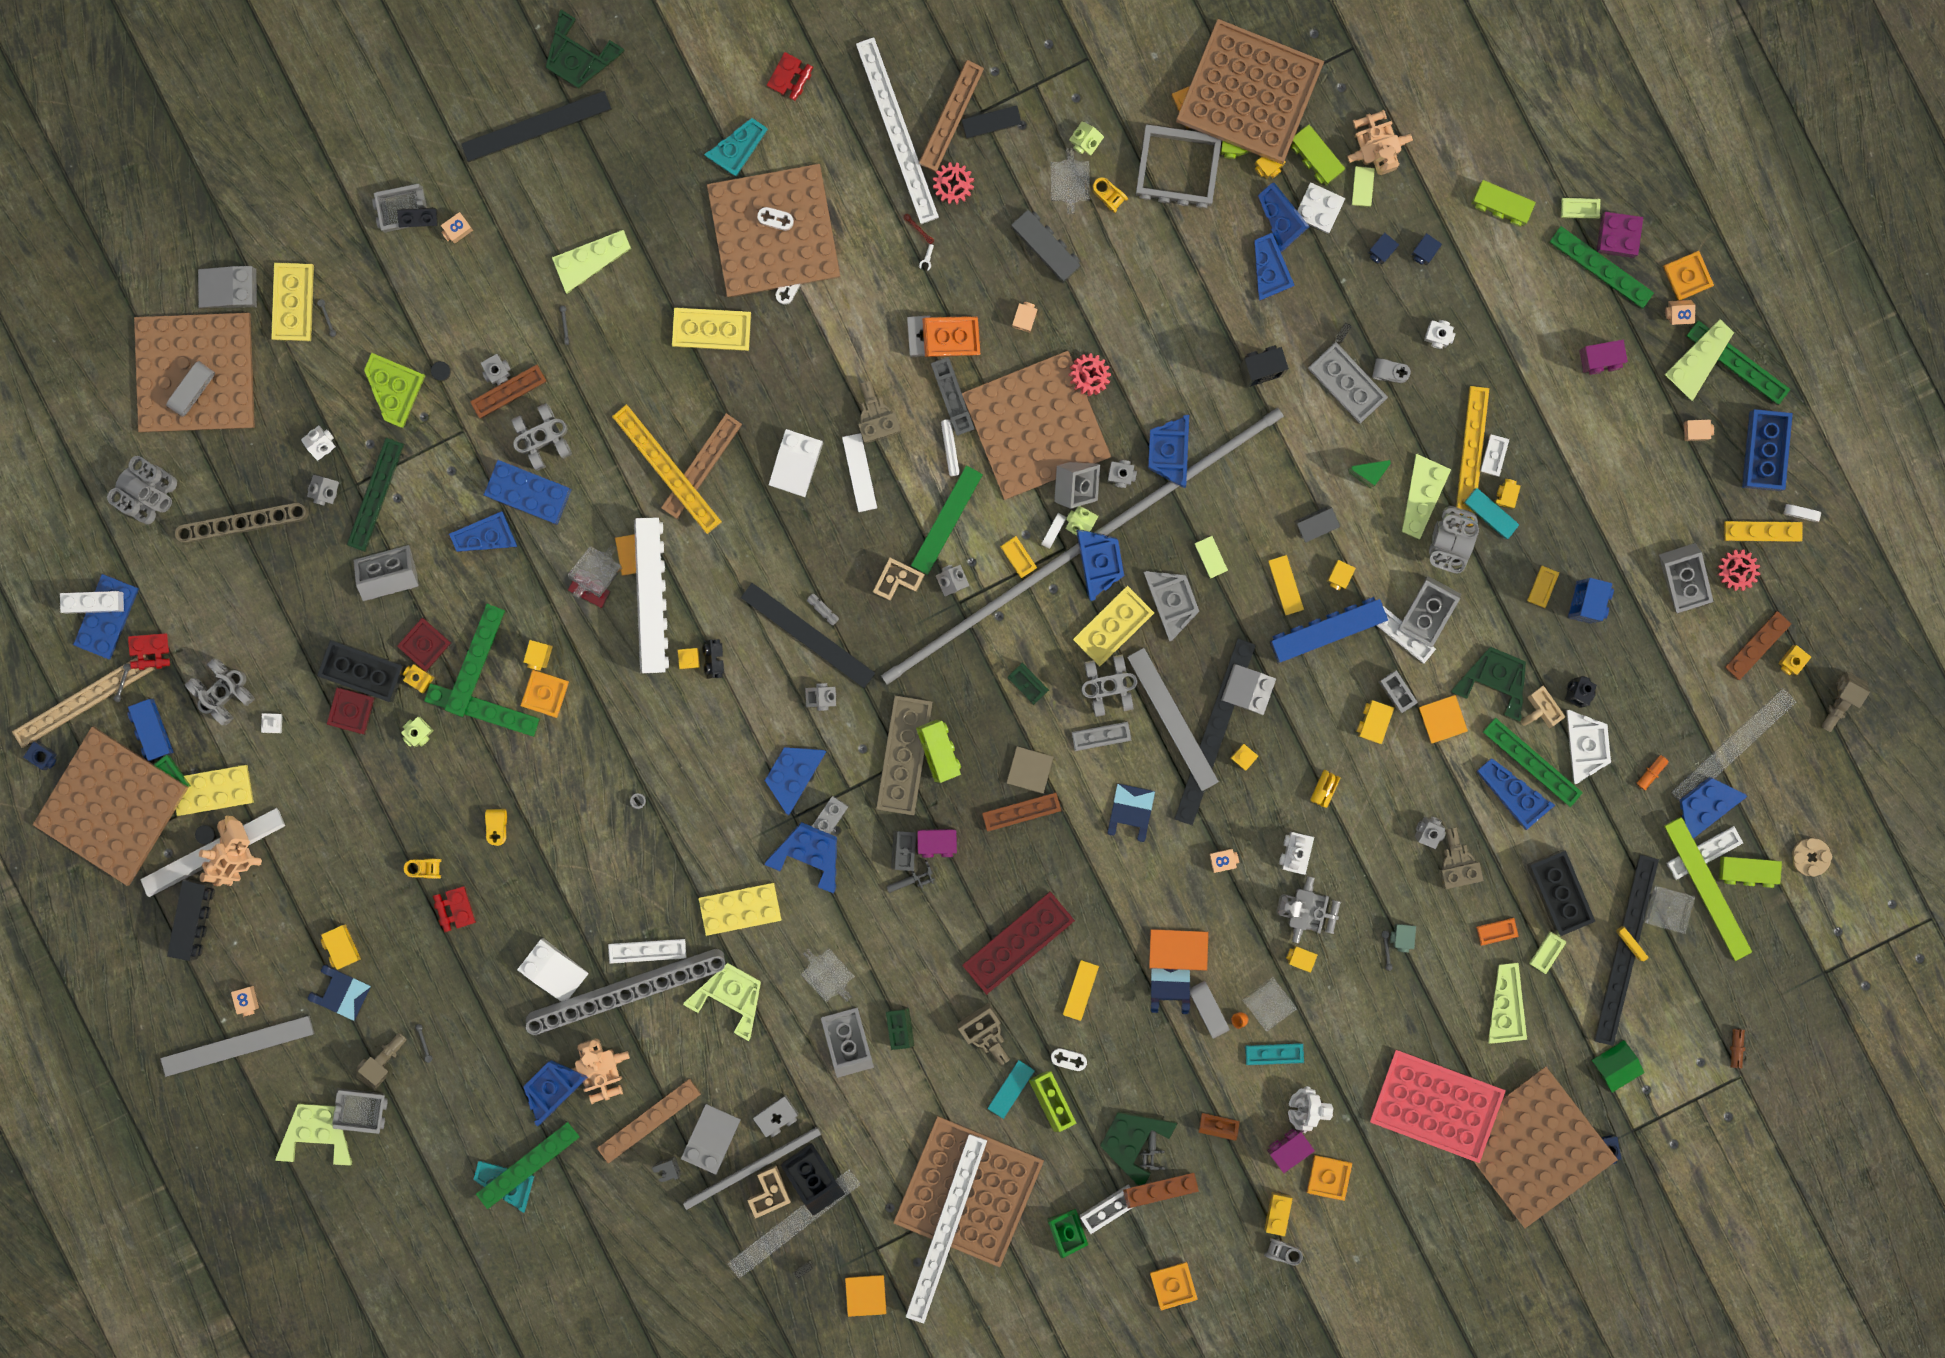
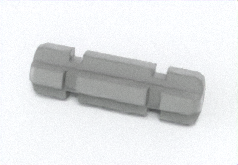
M811 594L807 598V602L811 606L813 605L814 609L824 618H827L831 625H834L839 618L834 613L832 614V611L822 601H819L815 594Z

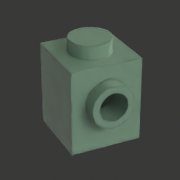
M1395 924L1394 932L1391 931L1390 943H1393V947L1398 948L1399 952H1409V949H1414L1416 926Z

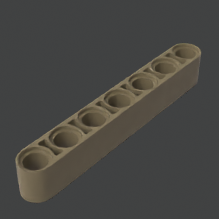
M292 503L181 525L176 529L175 537L178 541L184 543L208 540L300 522L308 517L309 511L303 504ZM297 507H301L303 510L300 517H296L294 514ZM278 511L284 513V517L280 521H277L275 517ZM263 514L265 517V521L263 524L259 525L257 523V517ZM241 518L246 520V525L243 528L238 526V521ZM221 522L227 523V529L224 532H221L219 529ZM206 525L208 527V533L203 536L200 532V529L202 526ZM188 529L190 533L187 539L182 538V531Z

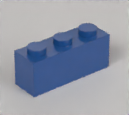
M148 699L129 706L128 717L131 723L134 722L136 727L134 733L137 740H140L142 743L141 752L143 757L147 758L148 761H153L174 753L154 699Z

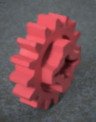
M950 162L948 168L942 165V172H936L938 178H933V181L937 183L933 185V189H938L936 196L942 195V202L948 199L949 205L952 200L955 201L956 205H958L959 199L965 202L964 196L970 197L971 193L969 190H974V186L970 185V183L974 182V178H969L971 171L965 172L966 166L964 165L962 168H959V163L952 167ZM952 171L950 176L943 177L946 173ZM959 173L965 177L966 182L960 179ZM954 176H956V183L959 185H955L951 192V184L949 182H952ZM941 185L947 188L948 195L942 190ZM964 190L961 194L955 196L956 192Z
M1092 353L1088 354L1087 357L1082 355L1080 359L1074 360L1075 364L1070 366L1073 372L1069 373V376L1073 377L1070 383L1076 384L1075 390L1080 388L1081 394L1087 391L1088 396H1091L1093 392L1097 395L1100 393V390L1106 389L1105 385L1110 383L1106 378L1110 377L1111 373L1106 372L1110 367L1103 365L1105 360L1099 361V355L1093 358ZM1084 363H1090L1088 366H1081ZM1092 383H1094V384L1098 383L1097 386H1093V387L1090 386Z
M1733 550L1732 555L1726 553L1727 559L1721 558L1720 561L1723 565L1717 567L1722 570V572L1717 574L1718 576H1723L1720 582H1727L1726 588L1733 586V591H1737L1738 587H1740L1741 591L1745 590V586L1751 588V582H1757V579L1754 577L1760 575L1756 571L1760 565H1755L1754 563L1757 561V558L1751 559L1752 553L1750 552L1745 555V550H1740L1739 554L1737 550ZM1742 559H1745L1749 565L1743 563ZM1731 561L1732 565L1729 569H1727V566ZM1737 568H1746V570H1743L1742 572H1740V574L1736 572H1731ZM1751 571L1750 577L1746 580V575ZM1728 576L1733 577L1737 583L1733 582Z

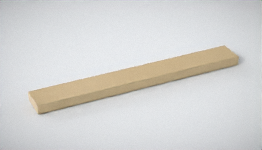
M144 655V660H149L147 655ZM138 657L134 658L131 661H138ZM123 666L12 731L21 748L28 746L118 692L124 673ZM154 667L145 668V670L137 668L128 671L123 688L155 670Z

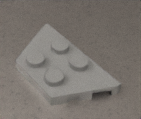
M1143 572L1170 642L1199 612L1186 575Z

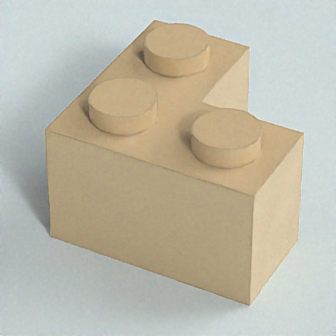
M889 558L873 593L891 601L899 584L917 592L925 574Z
M776 1165L758 1173L757 1176L764 1191L748 1199L755 1219L792 1201Z

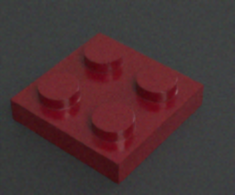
M421 618L397 647L427 672L452 643L428 621Z
M336 688L327 725L365 735L375 697Z

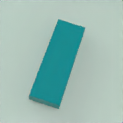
M1475 488L1463 502L1506 540L1509 539L1519 526L1513 518L1478 488Z
M1303 1043L1245 1045L1246 1065L1304 1063Z
M1018 1060L987 1109L1004 1119L1035 1070Z

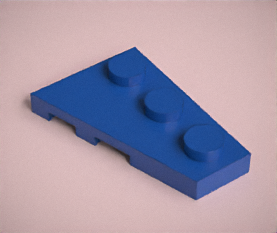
M1271 183L1258 197L1265 215L1270 221L1271 230L1276 237L1279 250L1283 252L1310 226L1277 185Z
M1273 233L1254 240L1259 301L1294 287L1295 285Z
M503 511L449 534L457 552L518 547Z

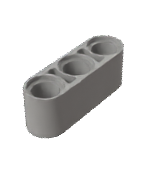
M197 361L169 398L166 406L181 417H184L210 383L215 372L200 361Z
M1203 981L1191 987L1190 995L1211 1037L1214 1039L1230 1031L1207 983Z

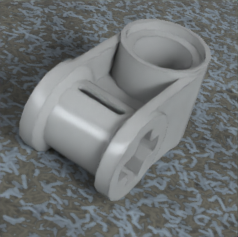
M1376 359L1372 378L1404 383L1408 380L1411 371L1405 364L1385 359ZM1400 369H1403V373L1406 374L1402 378H1400L1399 374L1396 373L1399 372Z
M1270 1237L1271 1243L1264 1256L1294 1266L1301 1263L1303 1256L1298 1247ZM1291 1251L1298 1252V1259L1290 1260L1288 1258Z

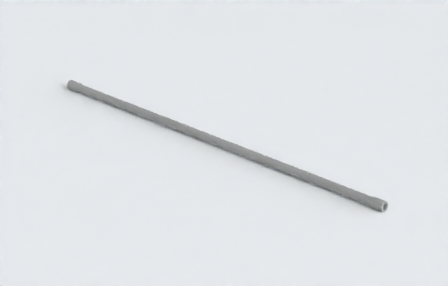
M1278 407L1251 427L1188 468L1186 481L1266 427L1283 418L1284 416ZM1169 481L1094 533L1108 535L1179 487V485ZM1079 543L899 665L881 675L883 680L888 685L900 677L902 673L1080 554Z

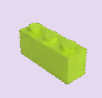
M1307 125L1294 136L1290 146L1295 154L1299 153L1302 156L1303 164L1316 173L1314 177L1320 184L1324 183L1327 186L1344 172L1345 167L1310 125Z
M1482 180L1471 204L1475 205L1477 210L1482 212L1490 211L1494 217L1509 219L1511 224L1521 227V225L1525 226L1536 202Z
M934 720L917 727L916 730L934 782L942 783L961 775L959 770L961 765L953 753L955 748L952 741H949L947 725L941 720Z
M1720 856L1719 879L1724 880V884L1736 885V881H1742L1743 885L1755 886V883H1763L1762 887L1774 888V884H1780L1782 861Z
M1045 1071L1029 1080L1054 1132H1061L1076 1124L1051 1071Z

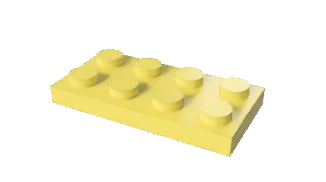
M274 263L272 340L311 341L313 264Z
M674 308L672 347L749 351L751 312Z
M1127 586L1073 640L1100 667L1154 612Z
M243 765L184 776L191 786L178 804L176 814L181 816L254 803L248 766Z
M774 883L699 898L706 936L782 920Z

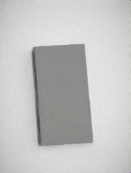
M1337 342L1307 368L1359 424L1388 398Z

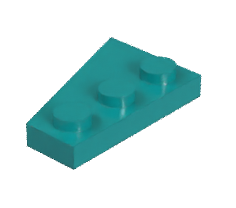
M751 118L735 130L733 134L718 143L716 147L705 153L704 156L737 177L768 131V128Z
M479 1160L473 1180L485 1187L508 1168ZM535 1175L530 1176L503 1199L525 1213Z

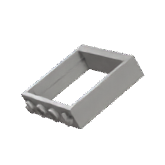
M1146 125L1135 196L1145 200L1156 198L1161 203L1177 201V204L1182 206H1188L1189 203L1196 204L1197 208L1211 206L1221 140L1202 132ZM1150 136L1214 145L1207 197L1143 188Z

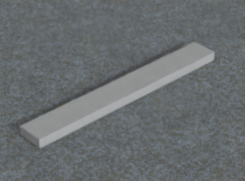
M1145 648L1128 656L1127 658L1200 789L1204 791L1219 782Z
M306 1016L160 1059L165 1077L315 1033L310 1016Z
M815 1127L690 1197L683 1203L685 1209L687 1210L820 1136L822 1133L820 1128Z

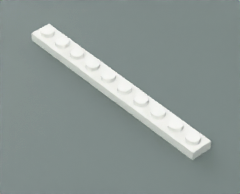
M873 37L856 44L920 224L938 219L939 216L921 166L918 164L917 155L876 41Z
M971 1134L968 1135L906 1318L921 1323L925 1322L985 1149L986 1139Z

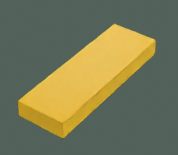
M1287 555L1269 560L1268 563L1285 616L1304 610Z
M1080 960L1063 1012L1064 1016L1079 1021L1082 1020L1099 968L1098 965Z

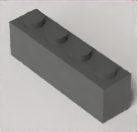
M1027 210L1011 225V228L1064 283L1080 268L1079 258L1074 253L1069 254L1066 250V244L1061 239L1057 241L1054 238L1053 230L1048 225L1044 227L1040 223L1041 218L1035 211L1031 213Z

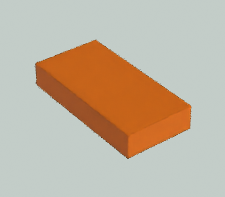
M1514 918L1476 926L1481 946L1519 937Z

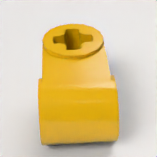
M1098 178L1092 186L1093 193L1114 213L1117 212V208L1123 201L1128 200L1127 196L1106 178ZM1104 183L1106 191H1098L1096 184Z
M486 809V839L491 845H502L506 841L507 811L506 809ZM496 832L500 835V839H497V842L495 839H492V835H496Z
M442 859L409 860L404 865V872L409 877L441 878L439 865ZM411 863H415L418 866V871L415 874L411 873L408 869Z

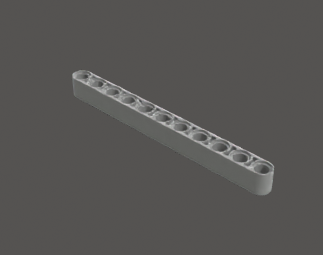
M713 949L530 1012L526 1016V1030L529 1034L537 1035L715 974L725 968L724 953L719 949ZM715 958H719L721 960L718 963L712 962V960ZM698 964L703 966L700 969L693 968L695 965ZM677 971L685 972L683 975L675 974ZM660 977L666 978V980L663 982H660L657 979ZM642 983L648 985L646 988L639 987ZM622 990L630 991L628 994L621 993ZM605 996L612 997L610 1000L603 999ZM587 1002L593 1003V1005L590 1007H587L584 1004ZM572 1008L575 1012L568 1013L566 1010ZM556 1015L557 1018L550 1019L548 1018V1016ZM537 1021L539 1024L531 1025L530 1022Z

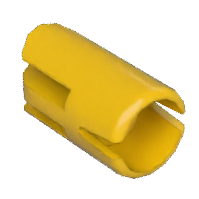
M1324 769L1310 801L1327 808L1341 777L1335 776V774L1329 773Z

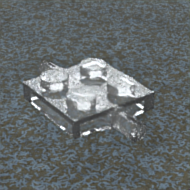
M1067 148L1066 160L1051 162V201L1067 203V214H1070V207L1071 214H1075L1076 202L1090 200V162L1074 160V148H1071V156L1070 149Z
M611 544L605 553L597 551L591 546L568 574V578L578 584V587L572 593L574 597L579 599L586 590L600 598L622 570V566L611 558L617 550L615 546L613 547Z
M808 948L806 950L807 953L804 952L803 955L810 963L801 973L802 977L825 1002L837 994H840L847 1002L852 996L845 987L855 976L829 948L817 957Z

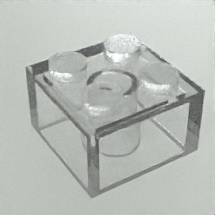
M1654 886L1644 923L1685 934L1695 896Z
M1273 977L1242 999L1266 1032L1297 1009Z

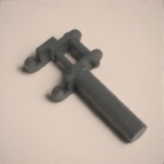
M925 861L928 868L926 873L916 875L915 871H912V876L886 886L888 892L891 893L906 887L917 880L919 881L917 885L918 887L921 886V889H923V885L928 883L934 884L935 878L931 877L933 873L928 861ZM929 875L930 879L920 881L921 877Z
M1151 1130L1148 1135V1149L1150 1153H1146V1151L1140 1153V1155H1143V1164L1140 1167H1143V1169L1150 1167V1170H1164L1165 1167L1154 1166V1154L1165 1153V1150H1156V1132ZM1147 1155H1151V1164H1147Z

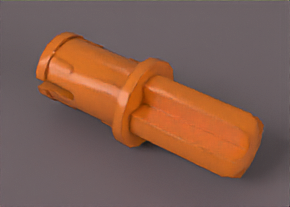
M1660 755L1649 768H1646L1647 771L1636 784L1646 791L1655 778H1659L1658 775L1669 761Z

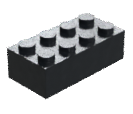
M1276 345L1265 348L1264 352L1258 354V351L1246 354L1247 356H1245L1239 366L1246 388L1283 377L1289 369L1282 347L1277 348Z
M330 640L317 676L387 702H393L406 666Z
M1560 850L1527 864L1557 936H1563L1596 922L1566 850Z
M193 879L182 881L167 957L192 961L202 955L203 945H201V941L207 932L205 922L211 913L209 902L213 899L215 893L212 883Z

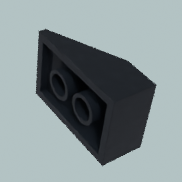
M812 1143L780 1164L801 1200L813 1216L845 1195L838 1181Z

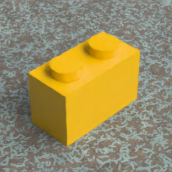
M530 640L524 663H528L527 667L541 671V668H547L553 646Z
M1370 700V703H1366L1363 714L1366 715L1363 722H1359L1356 732H1359L1358 737L1382 744L1394 708Z
M346 924L321 935L323 938L321 939L322 946L325 950L328 949L329 961L332 967H336L338 970L361 960Z
M1276 1192L1271 1193L1264 1228L1266 1233L1285 1236L1293 1199L1290 1195Z

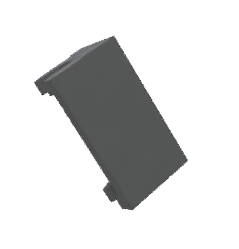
M1326 506L1294 521L1305 543L1340 527L1333 508L1330 506Z
M893 830L891 869L914 871L916 832Z
M675 1156L657 1162L652 1167L654 1173L663 1170V1175L659 1179L660 1182L673 1178L676 1180L681 1176Z

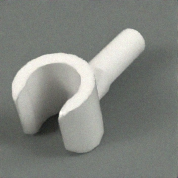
M929 244L926 256L920 262V269L923 262L929 264L928 270L931 268L930 258L934 245Z

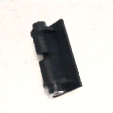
M436 208L397 210L399 228L437 226Z
M720 639L706 640L702 647L706 661L704 673L707 675V679L723 678V660H716V657H723L722 643H720Z

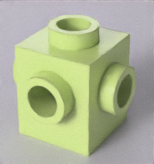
M1081 122L1069 141L1075 145L1073 148L1080 154L1085 152L1092 155L1104 136L1093 126Z
M1078 506L1075 512L1071 510L1066 519L1069 522L1066 529L1077 535L1076 530L1078 529L1090 532L1098 516Z
M417 717L414 721L409 720L403 726L405 730L401 733L404 735L402 739L410 747L412 745L414 747L419 745L422 747L428 742V736L434 730L421 717ZM415 730L418 731V735H417V736H415V734H414Z

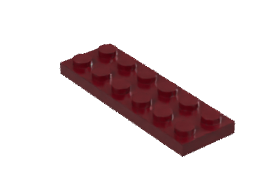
M1050 891L962 964V966L987 995L1075 920Z

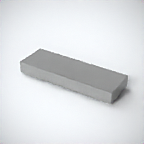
M1128 722L1071 732L1075 751L1132 741Z

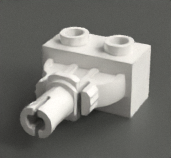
M1294 832L1286 835L1284 840L1286 851L1285 854H1281L1279 865H1282L1281 869L1305 875L1314 837Z

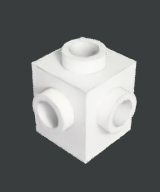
M1431 321L1424 341L1432 343L1431 346L1438 349L1446 348L1449 343H1453L1455 333H1453L1454 327L1450 326V323L1447 321Z
M320 426L311 430L301 439L306 449L317 461L336 447L332 442V439H334L332 434L327 429L324 431Z

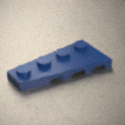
M1494 759L1488 760L1476 771L1525 830L1529 829L1555 806L1552 802L1543 798L1540 793L1527 786L1521 779L1519 780L1512 775L1510 771Z

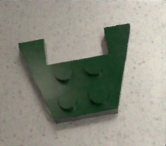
M560 10L546 69L580 89L625 50L609 40L600 56L590 52L566 36L575 23L576 18Z
M1489 647L1453 687L1451 693L1467 699L1474 682L1481 683L1511 696L1503 715L1520 722L1522 718L1526 661Z
M1118 1111L1100 1146L1138 1186L1145 1185L1151 1172L1134 1164V1161L1151 1130L1170 1139L1178 1123L1176 1121H1166L1159 1118L1143 1117L1142 1115Z

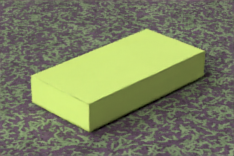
M1355 167L1352 194L1353 206L1371 207L1375 168Z
M1562 198L1561 218L1599 219L1600 199Z
M1213 536L1195 543V547L1210 579L1228 571Z
M1549 931L1529 964L1546 974L1563 949L1566 941Z

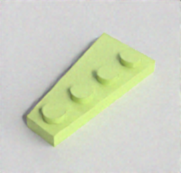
M624 230L552 257L566 294L626 253L631 247Z
M1719 319L1665 375L1693 401L1734 332Z
M1415 454L1402 532L1420 539L1451 469Z
M1499 964L1488 1043L1527 1040L1519 964Z

